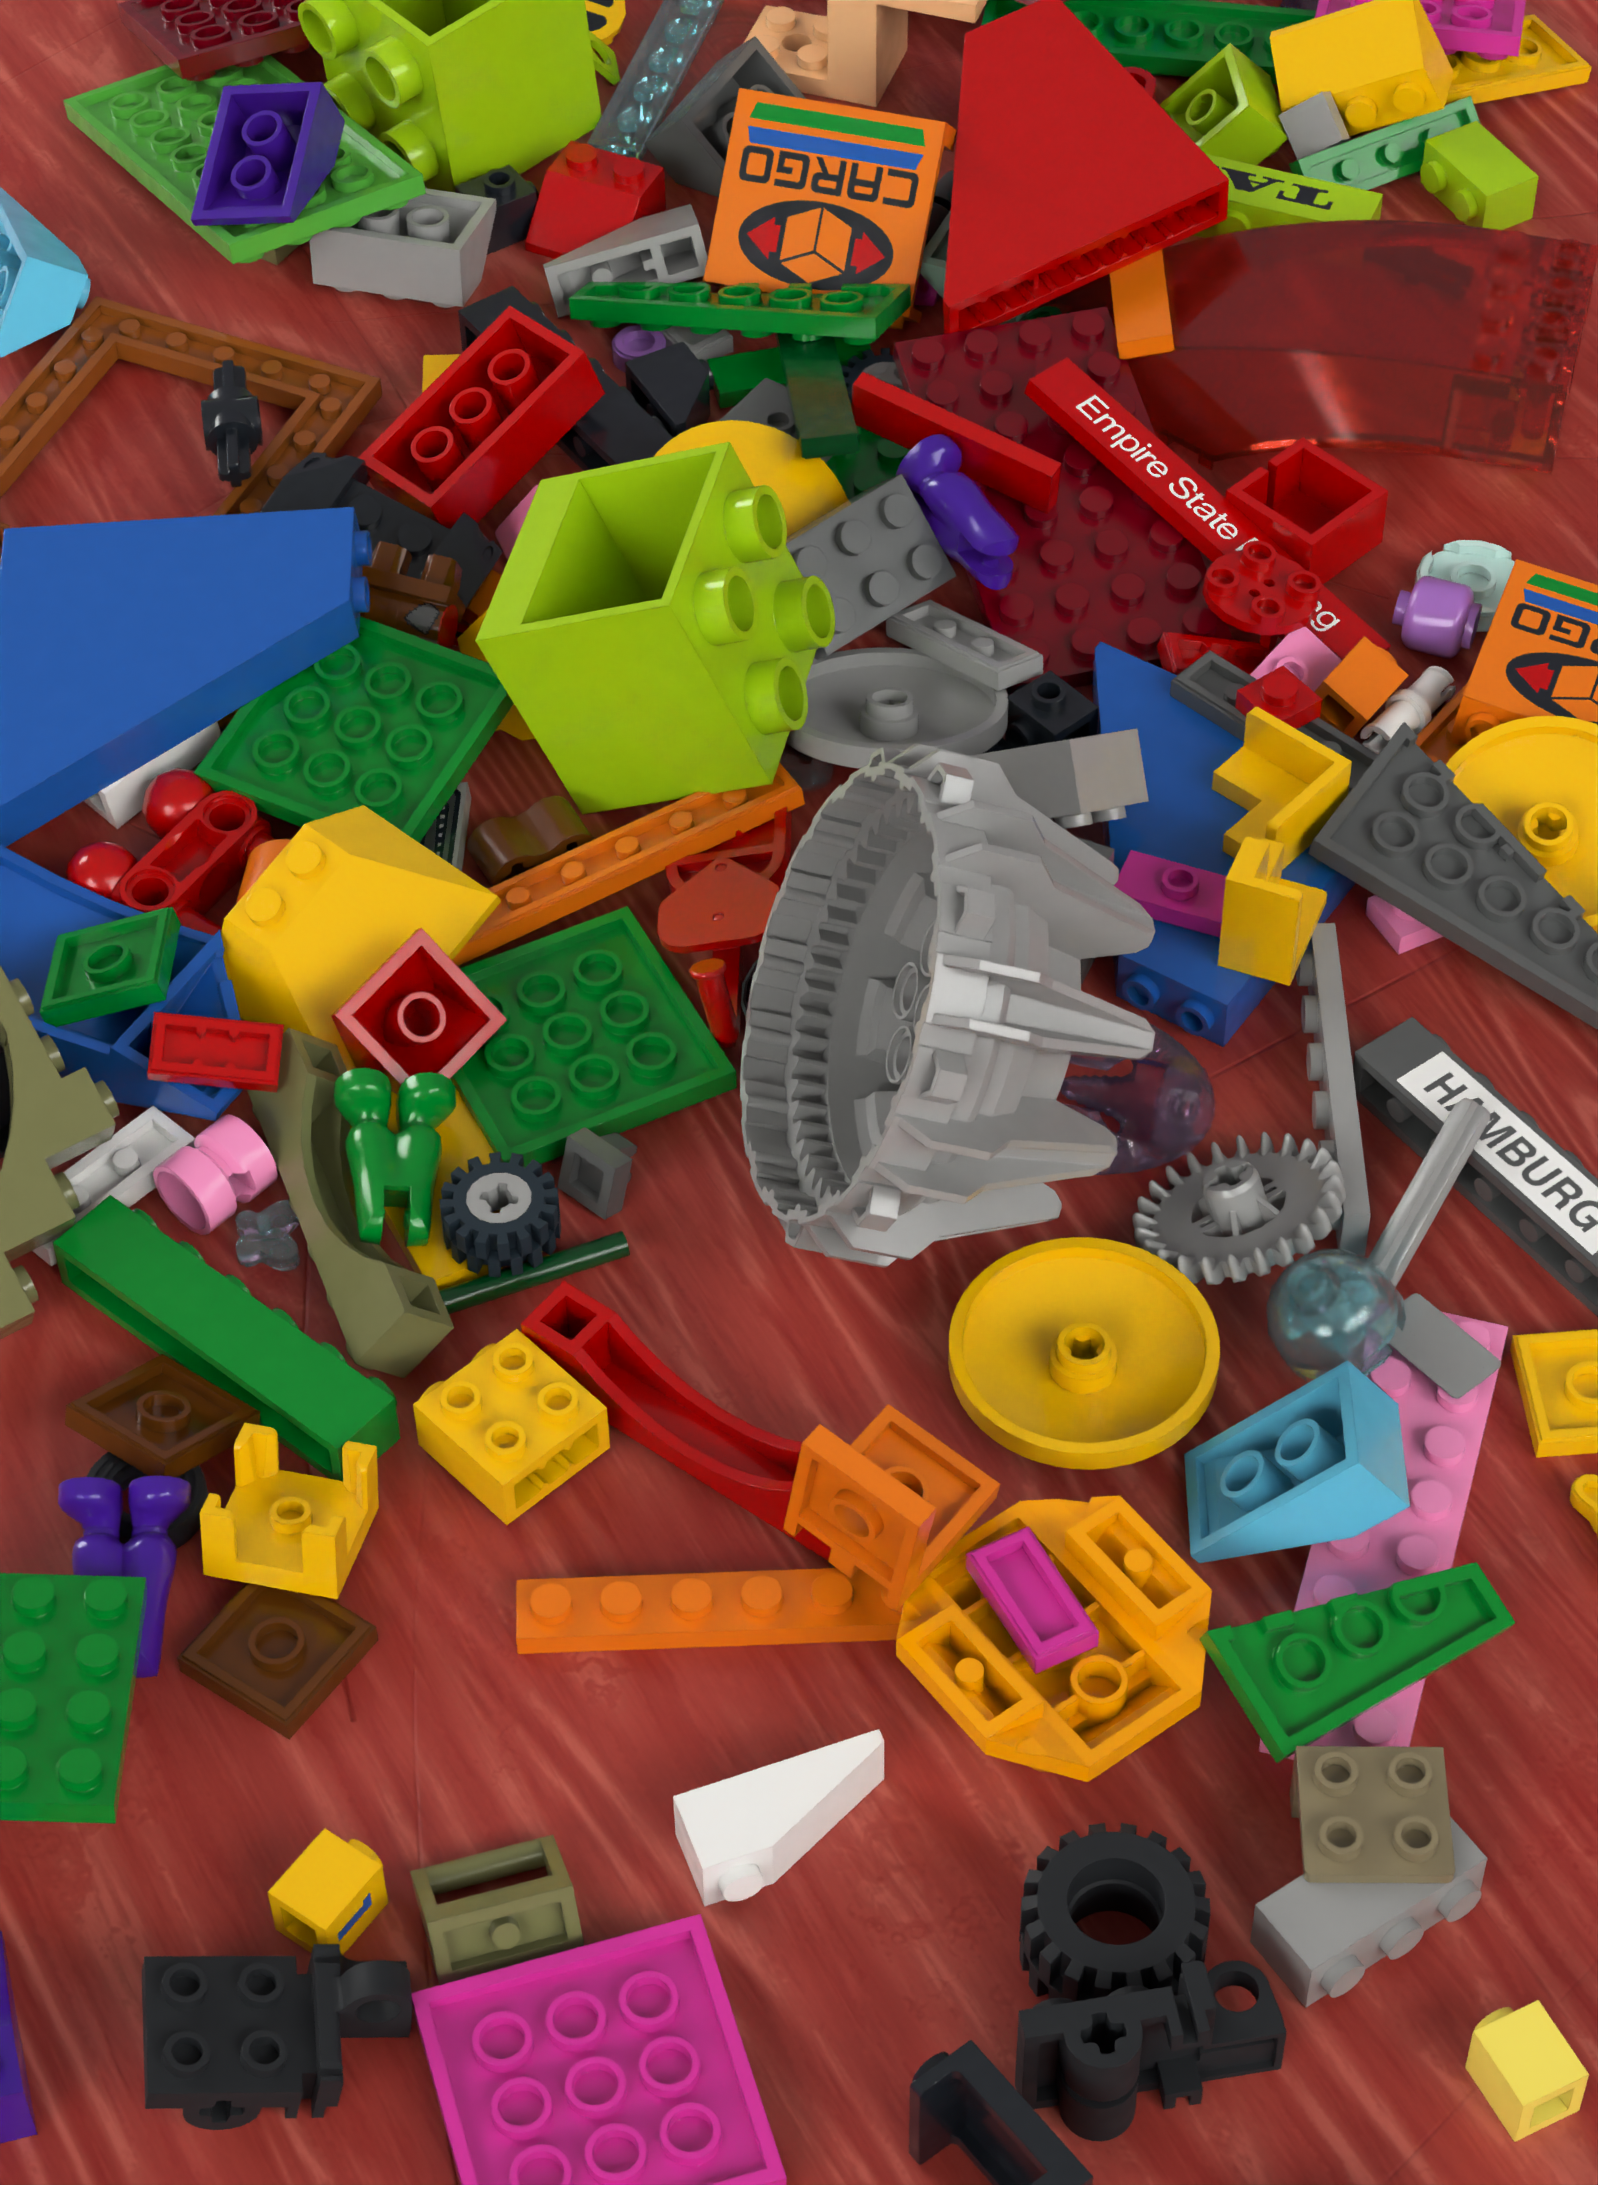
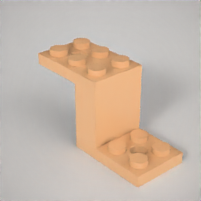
M827 0V16L794 11L783 6L773 7L765 5L744 43L756 36L802 93L877 107L908 49V11L976 23L987 0Z

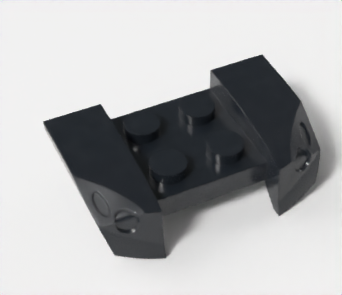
M312 452L283 477L260 511V513L354 507L360 531L369 530L372 553L379 541L399 545L410 552L412 560L406 576L421 579L428 555L437 554L456 560L462 568L460 588L457 595L466 606L465 611L503 552L494 540L490 541L481 532L479 524L465 512L459 517L453 527L449 529L366 486L371 477L368 475L365 460L348 455L333 458L327 456L326 453Z

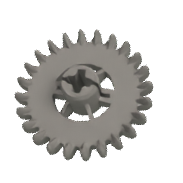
M1263 1132L1261 1134L1260 1149L1254 1154H1250L1245 1140L1241 1135H1238L1236 1138L1237 1151L1234 1157L1229 1159L1221 1152L1219 1146L1212 1142V1164L1207 1167L1200 1164L1191 1152H1188L1187 1162L1191 1172L1190 1176H1180L1172 1166L1167 1165L1166 1176L1171 1190H1166L1156 1181L1151 1180L1149 1182V1191L1152 1201L1143 1196L1138 1197L1137 1205L1139 1212L1134 1213L1132 1216L1136 1246L1170 1263L1193 1284L1198 1283L1203 1278H1205L1207 1285L1221 1284L1227 1277H1231L1233 1283L1245 1281L1250 1273H1255L1260 1277L1271 1273V1266L1277 1264L1285 1267L1293 1263L1292 1255L1296 1253L1305 1255L1315 1248L1314 1240H1322L1327 1237L1332 1230L1331 1224L1337 1222L1343 1212L1341 1206L1347 1196L1343 1184L1344 1177L1340 1166L1336 1161L1332 1160L1326 1148H1320L1317 1152L1312 1140L1307 1138L1303 1141L1299 1153L1294 1138L1291 1134L1286 1133L1282 1149L1275 1153L1271 1138L1266 1132Z

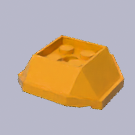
M1121 1496L1091 1497L1090 1502L1064 1499L1019 1501L962 1537L904 1602L896 1638V1656L985 1755L1026 1765L1039 1772H1051L1089 1782L1200 1707L1206 1649L1199 1639L1208 1631L1212 1589ZM1029 1526L1099 1631L1097 1647L1037 1674L1033 1672L966 1569V1553Z

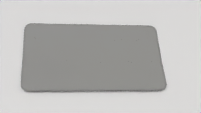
M1418 1293L1410 1295L1371 1325V1329L1453 1398H1461L1501 1366V1361Z

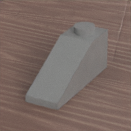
M688 204L639 218L543 264L557 315L562 317L570 314L569 298L588 282H684L704 276L708 256L698 220L692 205Z

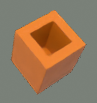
M1364 636L1314 691L1322 698L1321 715L1318 718L1353 738L1409 675L1397 665L1396 660L1388 651L1377 647Z

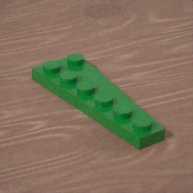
M588 282L569 298L570 319L590 320V325L597 328H610L622 323L640 324V328L645 331H662L672 326L690 327L692 333L700 335L714 334L722 331V329L741 330V335L747 338H762L773 333L792 334V338L797 341H816L824 336L843 337V341L847 344L864 345L874 342L911 306L910 284H843L841 291L812 294V283H791L789 288L778 289L771 293H761L759 283H739L738 285L724 287L718 293H711L709 284L699 282Z

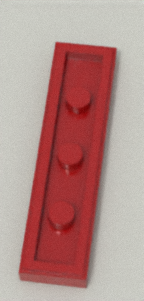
M862 372L853 383L852 412L857 426L909 450L926 437L937 434L946 435L959 446L962 452V463L958 472H962L969 478L1046 514L1056 504L1061 472L1060 462L868 373Z

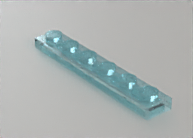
M725 0L663 1L587 144L609 152L642 160L648 149L644 145L645 141L660 126Z

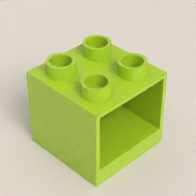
M305 0L298 6V17L301 27L311 45L322 56L327 78L324 86L336 107L422 173L424 185L428 189L455 193L456 185L510 165L520 175L566 147L570 141L579 139L603 124L585 0Z
M730 442L542 479L476 637L477 645L582 815L682 799L695 792H711V794L770 785L773 783L789 732L802 728L806 721L808 713L806 681L817 648L827 647L833 639L835 631L833 602L826 585L819 577L802 576L786 546V518L777 494L767 485L754 487Z

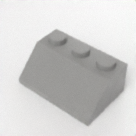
M425 188L426 194L408 200V203L402 208L380 210L361 217V220L353 226L345 228L334 227L317 233L309 240L313 284L331 286L342 292L363 291L382 294L384 297L392 300L407 298L432 302L434 305L443 308L464 307L482 280L497 209L496 199Z

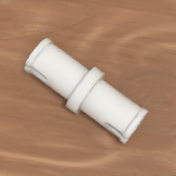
M1430 666L1422 672V675L1408 689L1396 691L1387 700L1386 710L1372 723H1369L1362 729L1360 734L1362 739H1367L1375 732L1362 744L1379 755L1403 722L1418 734L1431 721V714L1454 695L1456 686L1449 685L1454 682L1450 673L1442 667Z

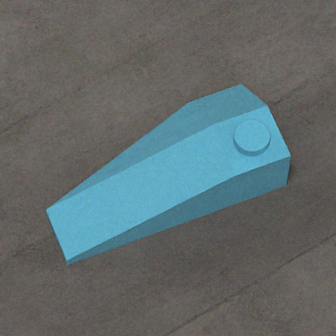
M0 187V358L70 325L76 308L82 309L87 302L91 281L79 257Z

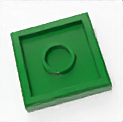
M173 907L58 935L39 1011L44 1022L59 1027L166 1000L181 926Z

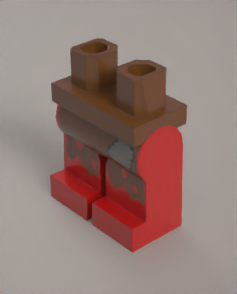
M379 541L372 553V565L363 566L362 577L366 576L369 583L370 611L360 613V616L452 649L458 622L461 623L466 608L457 595L462 576L460 565L453 558L432 554L428 555L421 579L406 576L412 560L410 552L399 545Z

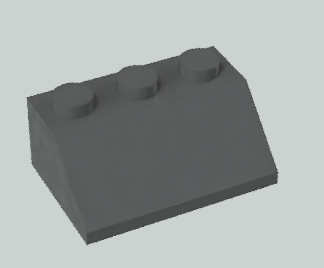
M756 36L719 59L645 141L644 145L677 184L719 197L739 88L806 99Z

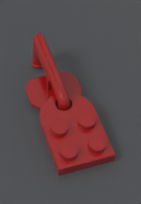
M680 799L670 800V804H672V803H674V802H676V801H678V800H680ZM787 806L774 812V819L744 833L738 830L734 838L699 854L687 855L665 866L672 894L659 905L658 937L662 946L674 953L713 950L712 959L695 963L689 972L690 976L697 981L711 1033L717 1043L722 1045L723 1048L735 1047L740 1035L744 945L762 941L776 894L780 891L786 869L790 863L792 810L788 812Z

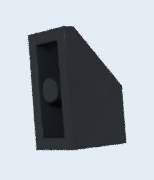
M684 341L625 362L626 388L632 394L635 402L650 416L654 415L660 419L666 431L673 438L690 428L707 423L710 417V391L714 389V378L707 362L704 359L698 360Z

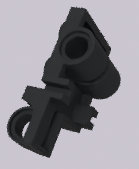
M314 1944L307 1974H297L296 1956H144L142 1967L145 2109L183 2108V2117L189 2124L202 2129L224 2130L250 2123L259 2115L261 2107H285V2118H297L301 2099H311L312 2118H323L326 2107L338 2106L343 2088L341 2038L409 2037L412 2022V1995L407 1962L386 1960L353 1961L341 1954L339 1944Z
M1233 1960L1222 1962L1207 1973L1206 1966L1202 1961L1181 1963L1182 1973H1180L1178 1995L1176 1996L1173 1995L1171 1986L1148 1989L1144 1986L1134 1985L1117 1989L1106 1997L1075 2002L1068 1998H1052L1036 2004L1032 2009L1019 2010L1015 2088L1033 2109L1058 2106L1063 2122L1077 2136L1090 2141H1107L1124 2133L1132 2123L1138 2092L1159 2089L1165 2110L1175 2108L1176 2098L1188 2096L1190 2105L1201 2104L1203 2092L1201 2082L1281 2069L1287 2032L1266 1976L1257 1967L1247 1962ZM1226 1986H1240L1253 1994L1256 2004L1245 2011H1230L1222 2007L1214 1995Z

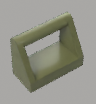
M553 1834L410 1871L439 1985L585 1946L573 1885ZM545 1867L547 1873L546 1877L438 1905L434 1898V1895Z

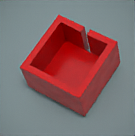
M1303 437L1268 461V470L1260 466L1226 490L1225 498L1307 571L1316 574L1322 584H1325L1382 543L1388 490Z

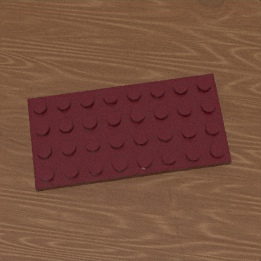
M1107 306L894 342L893 359L905 391L1061 463L1058 500L1048 514L973 480L992 506L1019 536L1017 549L1014 553L1008 555L1014 565L1012 578L1006 588L992 590L977 581L966 570L984 626L1042 654L1043 674L1051 670L1073 688L1093 684L1094 648L1100 641L1162 668L1157 645L1163 632L1233 640L1227 623L1223 622L1208 608L1202 594L1207 569L1200 551L1024 394L1030 378L1068 357L1155 435L1127 359L1119 358L1116 330ZM1041 675L1006 688L1008 696L1019 686L1029 684Z

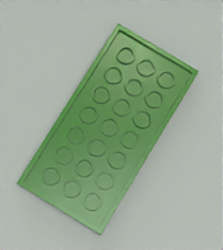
M271 55L263 56L264 60L254 66L236 67L232 65L218 69L213 77L201 81L182 80L169 66L163 65L63 100L68 120L232 264L257 261L264 256L265 252L285 245L304 244L317 233L334 227L345 228L353 226L361 220V217L380 210L402 208L408 203V200L426 194L422 173L338 108L345 123L335 165L294 223L194 226L190 219L223 87L304 82Z

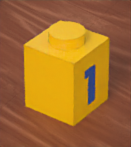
M326 1828L322 1830L268 1891L275 1929L310 1953H312L314 1944H339L340 1952L343 1955L389 1903L383 1864L377 1854L361 1841L350 1839L347 1843Z

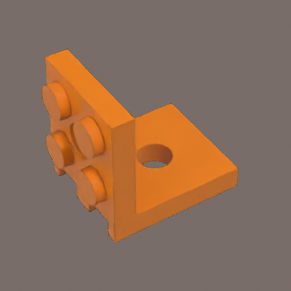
M887 1404L851 1445L821 1424L802 1442L783 1529L795 1537L802 1528H805L831 1547L828 1560L830 1564L850 1578L859 1569L864 1571L888 1589L885 1604L897 1612L997 1498L1000 1483Z

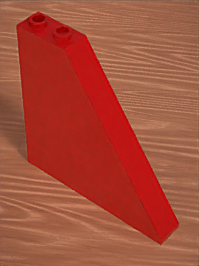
M1039 0L965 33L943 298L944 334L999 325L1227 220L1229 179L1061 0Z

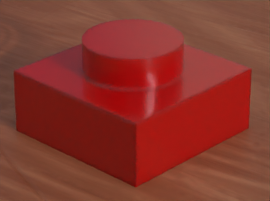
M1281 666L1238 689L1235 708L1246 717V714L1254 707H1259L1293 728L1298 729L1320 717L1322 698L1285 666Z

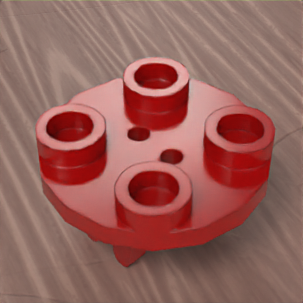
M1250 541L1243 546L1241 551H1233L1218 557L1208 567L1204 578L1202 594L1208 608L1223 622L1245 632L1260 634V645L1271 651L1275 647L1278 637L1283 640L1287 634L1305 627L1314 617L1321 589V581L1316 574L1306 571L1298 563L1277 554L1276 549L1271 544L1263 541Z

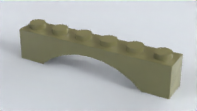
M288 1028L283 1033L277 1093L247 1090L253 1104V1113L261 1124L271 1154L289 1195V1205L297 1215L308 1243V1253L315 1262L325 1286L327 1301L334 1310L346 1340L348 1354L355 1364L367 1370H378L405 1378L454 1328L434 1278L408 1270L392 1260L379 1245L360 1242L355 1193L345 1145L346 1138L350 1132V1124L335 1107L334 1084L340 1075L347 1072L346 1066L337 1045Z

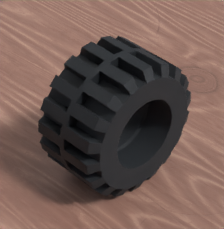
M1105 1823L1089 1825L1088 1836L1082 1838L1072 1830L1060 1837L1059 1851L1047 1846L1037 1857V1870L1029 1869L1024 1882V1894L1021 1898L1019 1957L1022 1971H1029L1028 1985L1036 1997L1049 1993L1048 1999L1068 1998L1075 2002L1106 1997L1117 1989L1134 1985L1144 1986L1148 1989L1171 1986L1173 1995H1178L1180 1973H1182L1181 1963L1197 1960L1205 1962L1211 1914L1210 1898H1205L1206 1883L1200 1870L1189 1872L1191 1857L1181 1847L1172 1852L1166 1850L1167 1837L1152 1831L1148 1838L1136 1835L1137 1825L1121 1823L1120 1832H1107ZM1118 1911L1141 1920L1152 1933L1144 1939L1131 1944L1112 1945L1090 1938L1076 1926V1923L1093 1913Z

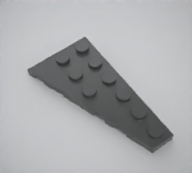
M1403 722L1313 839L1308 854L1598 1030V934L1582 918L1585 910L1570 894L1563 898L1544 878L1547 870L1483 803H1472L1453 783L1455 774L1441 759L1434 763L1416 744L1418 735Z

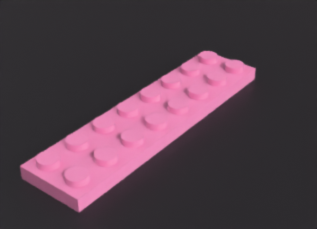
M1388 1300L1377 1317L1370 1321L1358 1369L1398 1403L1410 1507L1353 1538L1312 1544L1294 1612L1326 1604L1330 1599L1353 1593L1361 1595L1388 1588L1393 1583L1451 1569L1453 1566L1499 1369L1461 1398L1451 1397L1371 1329V1325L1398 1306L1400 1302ZM1442 1312L1500 1361L1502 1360L1508 1326ZM1426 1678L1308 1746L1410 1747ZM1260 1738L1259 1752L1270 1754ZM1295 1754L1289 1756L1288 1759L1294 1760Z

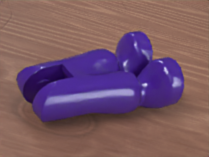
M943 434L931 435L922 439L902 460L896 476L903 475L945 555L960 563L984 586L992 590L1006 588L1012 578L1014 565L1008 555L1014 553L1017 549L1019 536L992 506L979 486L964 473L958 472L962 463V452L959 446L950 437Z
M156 1475L132 1480L129 1484L128 1496L132 1522L131 1539L123 1544L120 1542L119 1532L123 1513L124 1493L122 1487L113 1480L99 1477H79L65 1480L59 1484L58 1505L64 1513L77 1521L84 1530L83 1536L73 1546V1575L146 1577L147 1602L136 1678L158 1676L166 1608L177 1558L176 1546L168 1537L167 1529L189 1507L191 1503V1485L186 1480L172 1476Z

